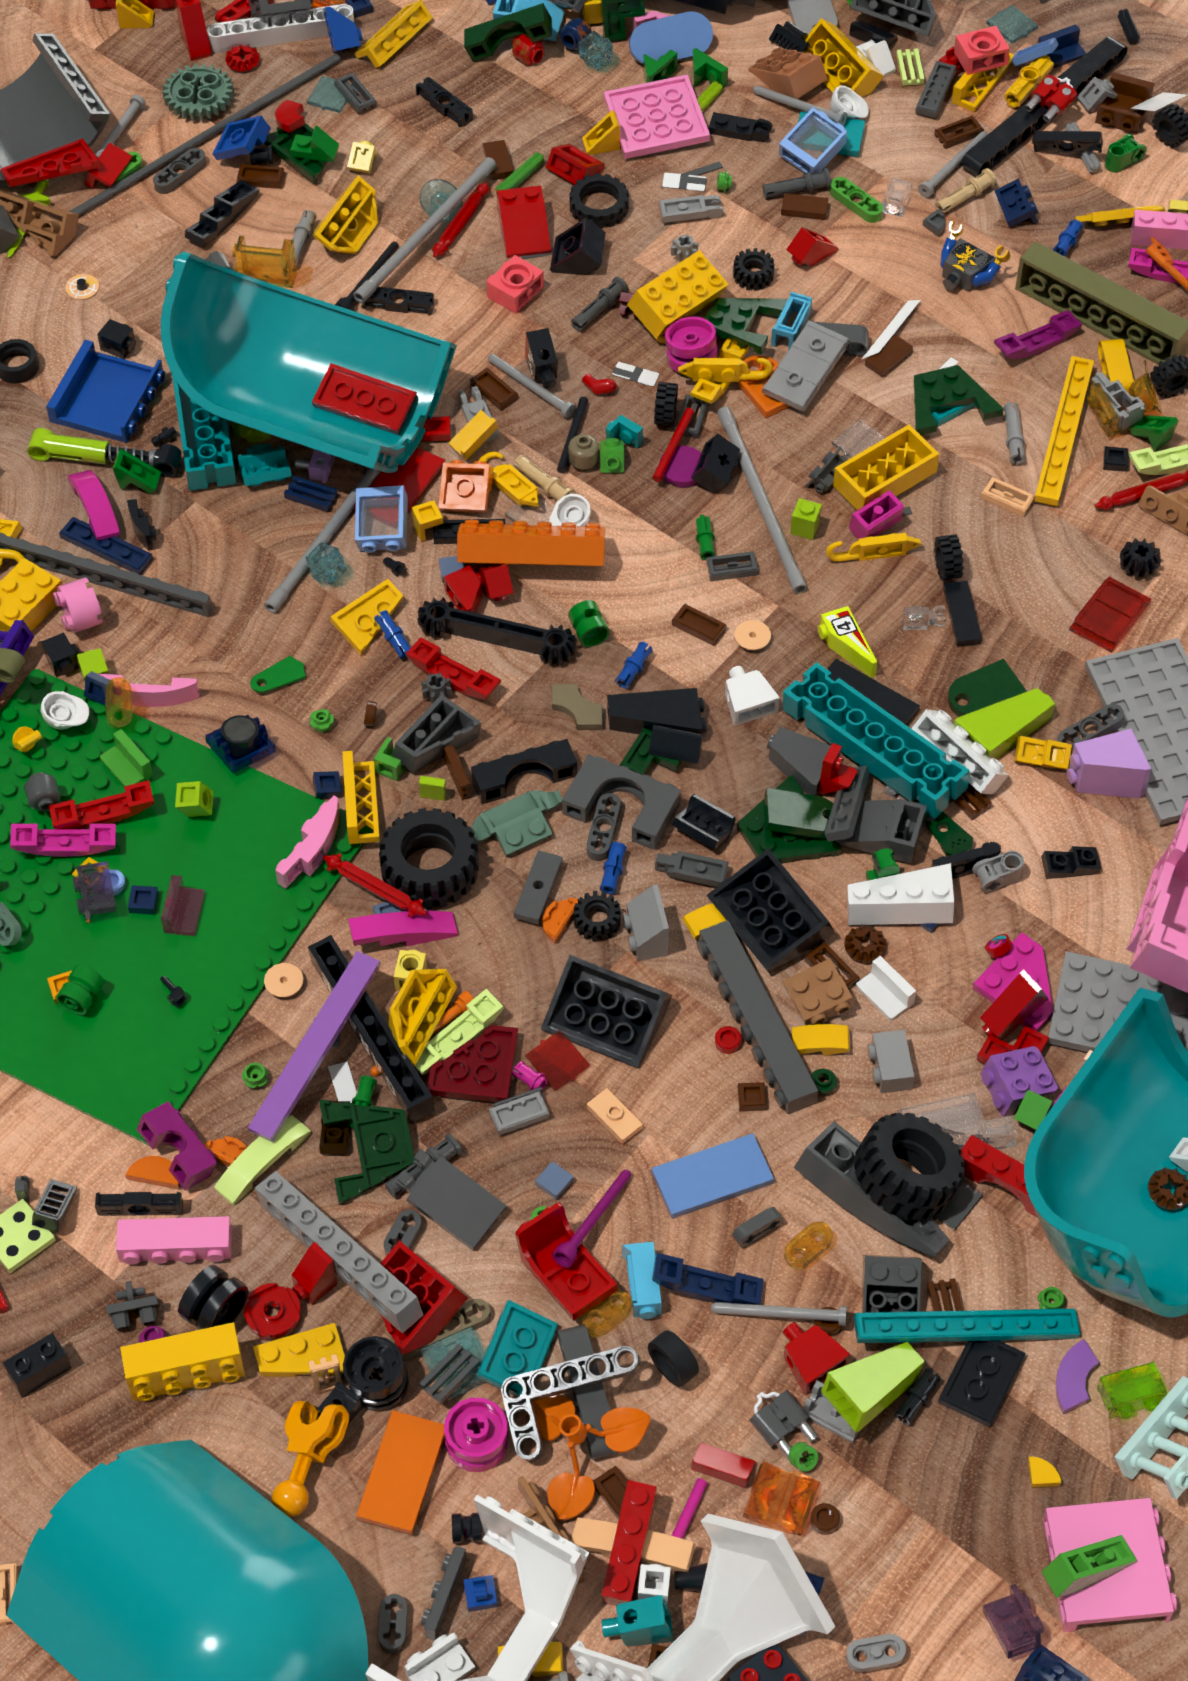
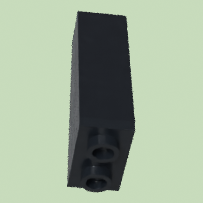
M697 688L607 695V713L610 730L640 734L643 728L652 731L653 725L701 735L702 733H707L706 718H701L700 714L704 712L703 698H698Z

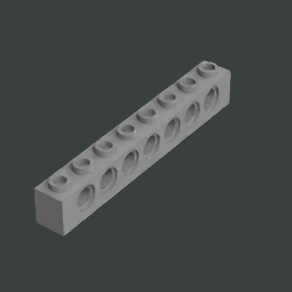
M277 1171L273 1172L255 1187L261 1206L308 1249L310 1245L316 1242L334 1261L335 1273L401 1333L405 1332L423 1316L415 1294Z

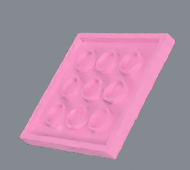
M688 74L603 92L608 112L611 110L615 111L620 125V146L625 159L710 141V133Z

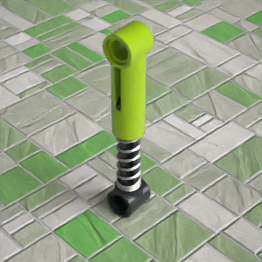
M37 428L33 431L27 448V454L37 461L57 458L107 465L109 460L111 463H114L118 451L123 449L161 471L160 476L173 477L176 475L182 457L181 450L171 444H163L159 449H150L149 451H144L143 448L136 450L135 447L128 449L127 446L120 448L119 445L112 447L109 441L55 435L45 428Z

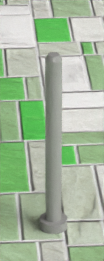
M754 86L753 92L756 95L809 112L813 107L818 111L824 112L835 123H839L842 126L846 123L847 113L844 111L836 113L761 86Z
M132 96L130 99L131 105L95 154L97 158L109 143L114 144L137 110L144 108L146 102L141 96Z
M986 131L980 132L928 182L923 181L918 186L919 193L923 197H930L934 193V188L961 163L966 152L986 137L988 133Z
M490 354L488 356L490 363L561 410L563 417L569 419L574 415L576 411L575 404L564 402L497 355Z
M715 1302L711 1306V1311L715 1314L838 1321L839 1326L847 1325V1306H840L839 1310Z

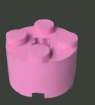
M86 577L58 586L57 592L53 593L57 607L61 606L64 613L61 616L64 628L72 630L73 633L103 623V619L97 618V615L101 614L100 606L93 588L87 589L85 583L89 582Z

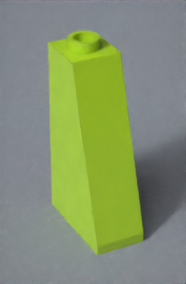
M1036 688L955 719L954 725L965 729L969 733L968 738L973 743L978 742L986 749L985 754L990 758L997 759L1017 744L1019 736H1029L1052 719L1055 703L1049 695Z
M908 1342L828 1372L821 1392L855 1432H858L917 1381L925 1361Z

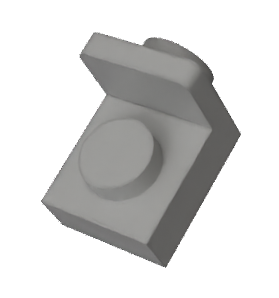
M1094 77L1077 97L1089 112L1094 113L1107 96L1115 99L1117 94L1114 92V86L1110 81Z

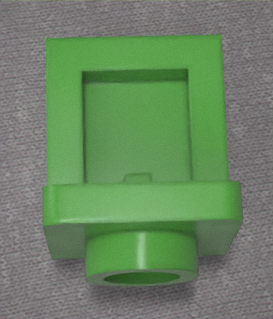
M607 438L605 441H600V471L602 473L624 472L623 441H619L617 438Z

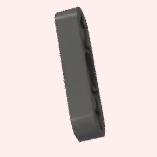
M191 148L159 171L153 177L155 191L160 194L170 193L206 165L205 152L200 148ZM176 169H185L182 173L174 172Z
M1118 704L1106 705L1061 731L1057 741L1066 743V739L1074 741L1071 748L1072 754L1075 743L1105 736L1120 728L1125 722L1124 711ZM1113 714L1117 716V719L1109 718V715ZM1100 719H1102L1103 723L1105 722L1104 727L1102 726ZM1093 724L1098 727V730L1093 734H1088L1084 731L1088 725Z
M606 793L600 796L587 840V855L594 861L605 860L609 855L610 844L613 842L621 812L620 798L613 793ZM608 803H611L613 806H611L608 815L606 814V806H608ZM608 823L611 828L607 831H600L597 829V825ZM598 839L602 840V848L596 851L595 848L597 847Z

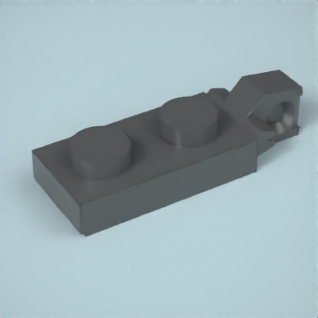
M678 851V854L672 853L671 856L658 853L655 870L667 873L666 875L673 878L718 887L725 881L729 862Z

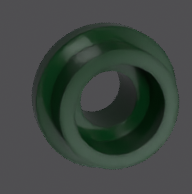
M822 1068L817 1069L811 1074V1078L818 1089V1094L827 1095L835 1089L837 1078L832 1071ZM824 1078L828 1081L823 1083L819 1079Z

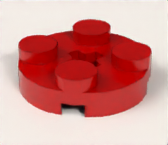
M267 1283L257 1287L249 1295V1300L246 1303V1307H244L245 1320L249 1329L258 1335L261 1340L269 1341L285 1337L299 1326L301 1321L300 1301L291 1288L278 1286L277 1283ZM268 1307L280 1308V1311L277 1312L276 1316H267Z

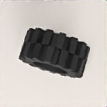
M1177 104L1166 106L1155 114L1152 123L1155 124L1153 125V130H1157L1155 135H1159L1161 137L1159 140L1161 142L1165 141L1164 145H1170V148H1176L1188 140V112L1185 114V109L1183 107L1179 109Z
M749 248L746 249V253L741 251L739 255H736L733 266V279L735 278L736 284L739 283V287L743 288L746 286V290L754 287V291H758V287L765 289V284L767 286L771 284L774 278L775 263L773 257L771 258V254H765V250L761 249L760 252H757L758 248H754L753 251H750ZM755 267V268H759V269H761V270H760V271H749V270H747V268Z
M1173 355L1172 359L1169 357L1165 358L1166 361H1160L1158 363L1159 366H1154V371L1150 373V380L1161 397L1166 396V398H1170L1171 395L1176 397L1177 393L1183 394L1184 389H1188V358L1183 355H1179V357Z
M658 382L654 424L674 425L678 396L677 383Z
M957 534L936 537L934 552L939 578L941 580L961 578L964 570V561L959 537H957Z
M593 891V896H590L588 892L584 894V899L580 897L578 904L575 903L574 926L580 936L584 933V939L588 940L592 936L593 942H597V937H601V941H605L606 935L612 938L614 932H618L621 923V909L618 901H614V896L610 894L606 898V892L602 891L600 896L598 891ZM592 911H602L607 914V918L601 922H593L587 918V915Z

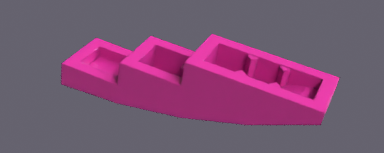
M408 911L348 919L354 946L379 941L380 946L406 941V946H412L456 937L458 933L453 912L426 911V916L418 915L412 918L407 916Z

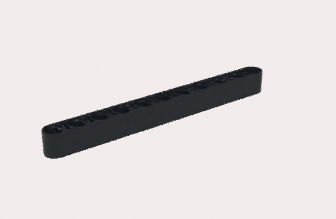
M1107 36L1057 78L1065 79L1067 77L1070 79V84L1076 90L1078 96L1094 77L1101 79L1117 66L1126 56L1128 47ZM1028 102L968 150L962 158L961 166L975 176L980 175L982 170L986 168L993 169L1029 139L1035 131H1038L1048 123L1043 119V116L1048 112V106L1045 105L1043 108L1037 104L1029 112L1025 109Z

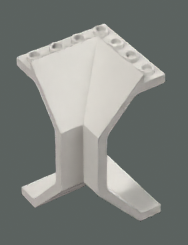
M476 1495L474 1502L485 1532L482 1541L515 1561L525 1613L488 1675L457 1681H527L563 1621L589 1552L514 1509H511L508 1513L501 1509L502 1505L497 1500L489 1496L484 1499ZM371 1664L365 1673L368 1681H401L374 1664Z
M707 1514L700 1522L710 1537L711 1552L696 1617L693 1623L648 1668L586 1649L581 1641H577L570 1650L576 1658L574 1661L576 1667L582 1672L576 1681H719L738 1661L805 1631L814 1630L829 1634L835 1625L783 1532Z

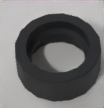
M10 339L0 344V378L3 381L22 383L35 376L39 369L37 352L31 343L22 339ZM15 355L29 358L26 363L18 367L3 365L6 359Z
M669 1330L663 1331L648 1343L647 1349L653 1363L660 1373L677 1387L684 1386L698 1374L699 1366L695 1356L684 1341L675 1333Z

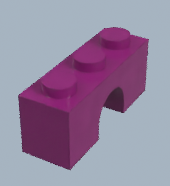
M168 1101L142 1115L136 1130L152 1150L161 1145H171L179 1151V1154L174 1157L169 1171L185 1191L212 1175L217 1163L213 1153L205 1148L199 1140L197 1133L189 1128L184 1122L181 1113L174 1109Z

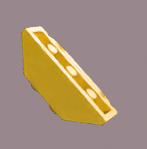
M357 175L314 230L313 236L330 251L356 254L378 224L375 189Z
M447 969L411 970L390 1007L388 1026L404 1055H407L413 1066L419 1060L457 989V985Z

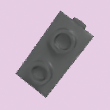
M841 447L835 453L830 451L821 461L824 463L823 467L820 468L817 465L808 475L811 480L805 486L806 488L812 483L818 493L828 490L834 481V477L830 473L834 475L835 467L848 460L845 456L838 454L842 449Z

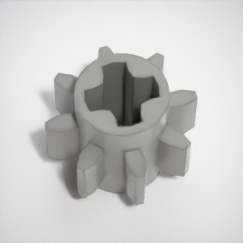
M681 235L677 240H672L671 256L676 255V261L682 262L698 251L699 243H693L692 236Z

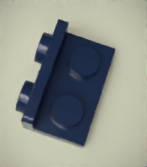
M1019 178L995 190L1009 227L1030 217L1034 224L1038 222L1035 215L1039 213L1034 201L1030 202L1029 198L1033 197L1028 185H1022Z
M1039 1643L1023 1663L1014 1681H1089L1090 1678Z

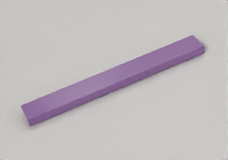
M359 951L355 953L248 1126L249 1132L268 1141H274L381 967L379 960Z

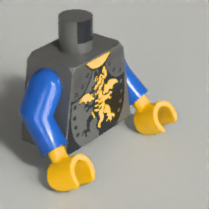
M951 221L949 224L951 234L949 238H946L941 251L940 265L943 268L944 287L948 290H954L958 286L966 291H970L976 286L989 284L1002 267L1000 264L1010 260V252L1007 250L1004 255L1000 256L1004 251V247L1000 245L995 249L996 257L961 238L956 241V237L962 235L964 229L962 224H960V228L957 231H953L955 222Z

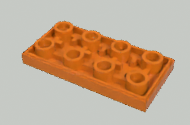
M392 1410L356 1514L357 1520L413 1535L445 1438L444 1424Z

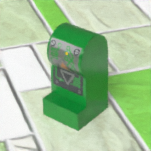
M881 849L872 855L874 866L873 870L866 871V879L868 881L899 874L900 869L895 862L892 849Z

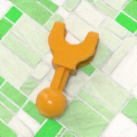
M296 1401L289 1411L284 1425L285 1433L289 1439L286 1451L296 1456V1460L289 1479L280 1482L272 1493V1504L288 1517L300 1515L308 1506L309 1494L304 1486V1482L311 1462L324 1463L327 1454L335 1449L344 1438L349 1423V1414L342 1405L330 1404L325 1406L318 1419L316 1408L308 1401Z

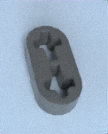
M770 1207L738 1226L732 1236L740 1247H746L780 1226L783 1222V1217L775 1207Z
M405 1210L398 1215L384 1240L386 1256L392 1250V1245H396L400 1238L402 1239L401 1242L411 1250L422 1230V1220L418 1212L415 1210ZM411 1220H414L415 1226L410 1225L405 1232V1222L409 1223Z
M398 1594L386 1596L380 1606L379 1642L382 1650L390 1654L402 1651L407 1637V1602ZM393 1603H397L398 1608L402 1609L397 1610L396 1620H391L390 1610H386L390 1609ZM391 1628H395L396 1636L400 1638L396 1639L393 1645L389 1644L388 1639H384L390 1637Z

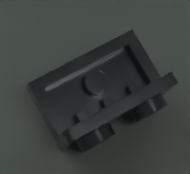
M693 794L690 797L687 808L674 817L672 826L715 850L730 838L736 817Z

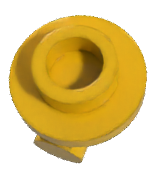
M23 726L15 731L12 742L17 750L27 752L34 747L37 741L42 739V736L38 730L34 731L30 727Z

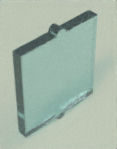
M1013 5L1003 11H998L995 16L986 21V24L990 27L997 26L1001 35L1011 44L1022 37H1027V34L1038 28L1034 21Z
M322 76L309 96L307 104L320 107L322 110L327 109L340 113L347 100L334 86L336 79Z

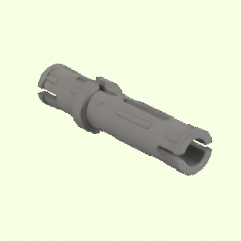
M304 210L299 224L295 226L294 237L282 261L283 266L287 269L296 268L305 243L311 237V229L317 218L316 213L311 210Z
M1008 402L1003 408L1007 429L1006 446L1009 448L1010 462L1014 464V457H1016V465H1019L1025 461L1023 450L1025 439L1021 434L1019 406L1014 402L1013 410L1012 402Z

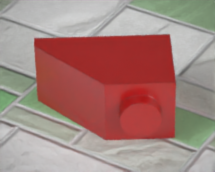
M801 227L786 250L793 255L791 259L802 266L804 263L813 266L835 253L838 247L825 235Z
M484 563L475 566L476 571L482 577L484 584L482 587L486 597L494 601H502L508 599V594L514 593L507 564Z
M468 565L444 576L445 592L456 609L476 613L482 598L481 586L484 585L478 572L475 573L471 566Z
M316 1242L310 1245L292 1273L294 1285L292 1290L299 1299H306L313 1305L337 1285L334 1261Z

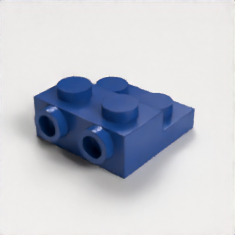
M261 115L227 123L212 155L216 160L230 159L243 154L247 155L253 151L255 145H262L266 141L271 128Z

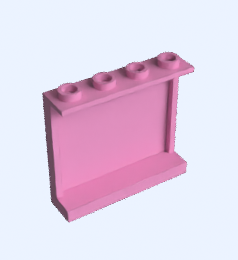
M1151 1498L1046 1508L1043 1524L1051 1562L1060 1553L1119 1535L1123 1536L1137 1559L1134 1564L1078 1592L1057 1598L1063 1632L1076 1631L1077 1625L1162 1616H1164L1165 1622L1170 1621L1174 1611L1177 1610L1175 1594L1170 1593L1168 1582L1171 1581L1169 1565L1164 1564L1162 1554L1165 1553L1163 1536H1158L1156 1526L1159 1525V1514L1157 1508H1152Z

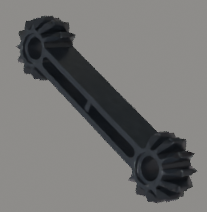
M433 597L431 603L424 601L423 607H420L418 610L417 620L419 628H422L424 635L430 633L432 639L436 635H440L443 639L445 633L537 654L540 655L541 662L548 661L550 666L554 662H557L560 666L563 663L562 661L570 663L571 656H575L576 653L575 635H572L570 628L563 630L562 624L558 628H554L551 624L549 630L456 609L453 602H446L444 597L440 601Z

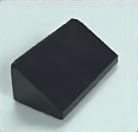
M861 20L850 24L849 35L865 42L873 40L875 43H879L885 40L889 48L897 39V35Z
M653 725L649 754L698 764L702 752L703 735Z

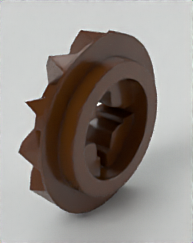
M861 924L859 928H852L850 933L846 935L844 946L847 954L853 960L860 963H872L876 958L884 955L886 939L882 931L875 930L873 925L871 927H864ZM868 937L870 944L862 950V942Z
M1164 1167L1162 1170L1155 1171L1148 1182V1192L1151 1199L1158 1206L1167 1210L1183 1208L1188 1203L1187 1175H1182L1178 1172L1177 1168L1172 1170ZM1168 1181L1172 1186L1179 1187L1174 1191V1196L1170 1189L1164 1188Z

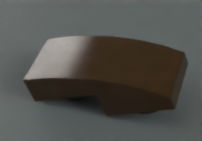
M330 1101V1102H336V1103H343V1102H348V1103H350V1101ZM321 1116L320 1154H347L350 1122L324 1126Z

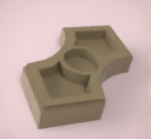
M552 684L553 710L568 714L575 721L577 730L602 729V704L592 703L582 697L578 691L577 684Z

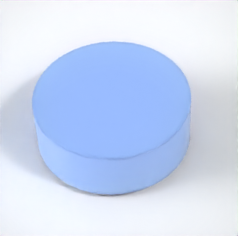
M107 870L99 877L100 890L107 896L119 895L125 889L124 875L118 870Z

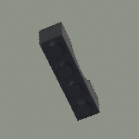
M568 739L556 740L547 745L528 748L520 753L505 755L499 759L481 762L472 766V782L483 805L506 798L509 784L515 778L524 774H539L545 776L553 783L574 778L577 775V760Z

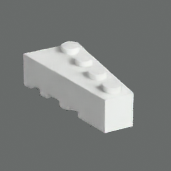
M951 863L849 884L847 888L848 925L953 923L954 894Z

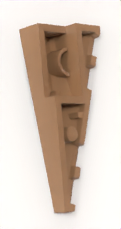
M0 189V205L5 207L11 221L24 233L33 237L35 243L43 246L50 256L56 257L75 237L79 214Z

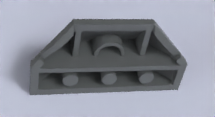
M853 0L850 7L927 36L930 35L937 16L931 0Z

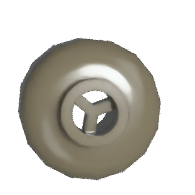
M581 434L570 440L568 454L572 466L583 470L592 468L597 464L599 460V443L594 437Z

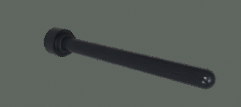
M396 241L391 242L347 297L340 298L335 305L353 311L354 302L356 301L353 296L354 292L365 281L369 280L397 251L399 244Z

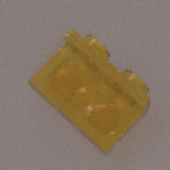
M1100 383L1091 385L1090 396L1087 397L1088 404L1096 415L1098 423L1103 428L1107 438L1127 432L1129 427L1123 430L1117 429L1118 416Z

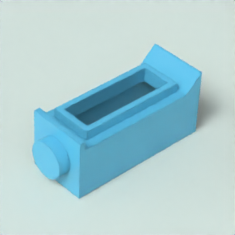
M790 292V296L774 328H772L771 346H776L780 336L789 338V351L793 342L802 332V326L807 323L811 315V297ZM792 311L798 312L793 326H786Z
M654 1242L622 1245V1257L627 1260L633 1318L651 1319L656 1315H661L659 1284L652 1281L655 1261Z

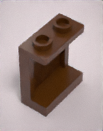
M1113 72L1110 82L1113 84V90L1117 96L1115 99L1107 96L1102 104L1098 106L1095 123L1138 134L1147 110L1130 108L1152 98L1155 83Z

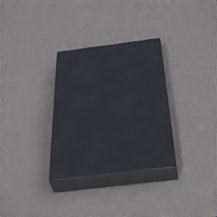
M999 1340L967 1341L938 1399V1403L990 1428L1026 1353Z

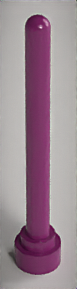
M624 1169L572 1238L568 1242L559 1244L552 1256L557 1264L569 1268L575 1262L578 1253L577 1248L631 1178V1172L628 1169Z

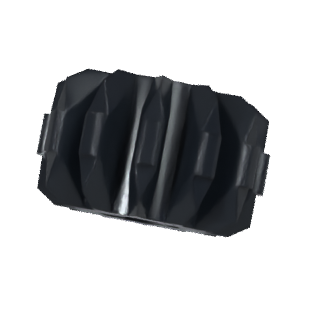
M1135 538L1132 543L1126 542L1119 556L1121 568L1125 569L1126 575L1134 574L1135 579L1140 575L1146 579L1148 574L1154 575L1158 566H1160V549L1155 548L1154 542L1147 543L1145 538L1143 541H1138Z

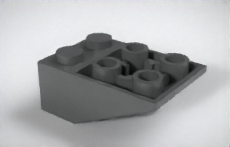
M903 799L862 801L853 836L845 840H838L837 843L840 846L872 854L878 850L889 848L893 850L895 860L912 864L924 825L927 806Z
M863 1255L862 1313L920 1312L922 1259L919 1257ZM908 1342L909 1344H918V1342Z

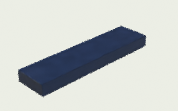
M72 517L59 532L61 539L139 575L142 574L153 560L151 553L117 537L97 541L90 525L75 517Z

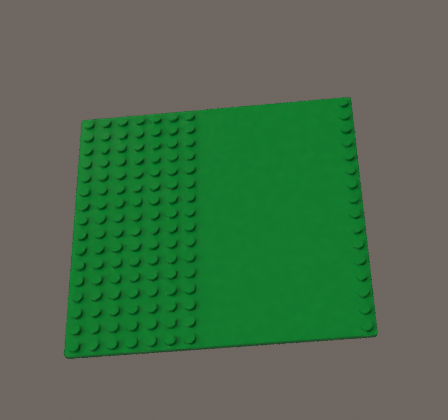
M39 669L32 670L0 711V902L6 905L22 929V936L18 944L14 946H3L0 944V1071L148 1145L136 1130L142 1115L167 1101L174 1109L180 1111L265 988L264 978L267 971L274 965L283 962L342 875L339 874L338 870L327 871V862L323 860L311 877L302 872L286 889L277 882L275 870L278 863L282 859H286L293 852L298 842L303 841L301 833L303 824L317 814L320 806L325 801L109 702L104 706L85 697L84 690ZM55 691H64L81 698L89 707L88 720L82 725L73 726L68 729H54L42 717L41 703L43 698ZM23 726L30 727L34 731L38 730L42 736V739L37 741L34 747L27 752L17 750L12 742L15 731ZM120 729L124 731L150 761L153 776L147 780L150 781L155 804L134 816L111 823L116 824V846L114 849L91 855L68 857L35 855L11 849V824H38V829H54L50 811L34 810L28 804L24 785L31 775L43 772L53 776L56 779L61 796L59 803L74 799L77 805L124 793V786L100 760L101 754L115 746L113 734ZM201 781L213 790L212 815L188 817L175 808L177 783ZM340 809L337 833L327 855L331 856L340 853L342 861L351 863L364 843L349 844L346 811ZM365 825L359 831V834L372 833L373 829ZM90 857L108 870L120 871L124 875L126 886L119 895L107 896L100 890L99 879L90 887L72 875V873ZM89 863L80 873L91 880L100 870ZM131 886H152L158 888L159 893L155 914L129 913L128 903ZM80 964L90 967L99 973L105 983L98 995L91 999L92 1004L86 1014L78 1015L65 1009L60 1003L55 1004L47 978L72 971L76 965ZM162 976H166L175 987L180 986L183 989L186 1000L179 1007H175L167 999L171 992L161 982L160 978Z

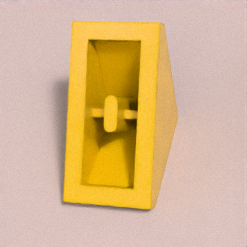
M116 0L120 28H151L153 26L154 11L138 0Z
M611 110L582 137L587 154L594 155L620 150V125L615 111Z

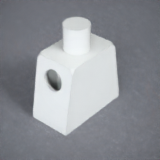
M735 666L729 671L731 678L726 680L725 696L734 726L778 713L779 696L760 671L755 670L745 673L742 666Z

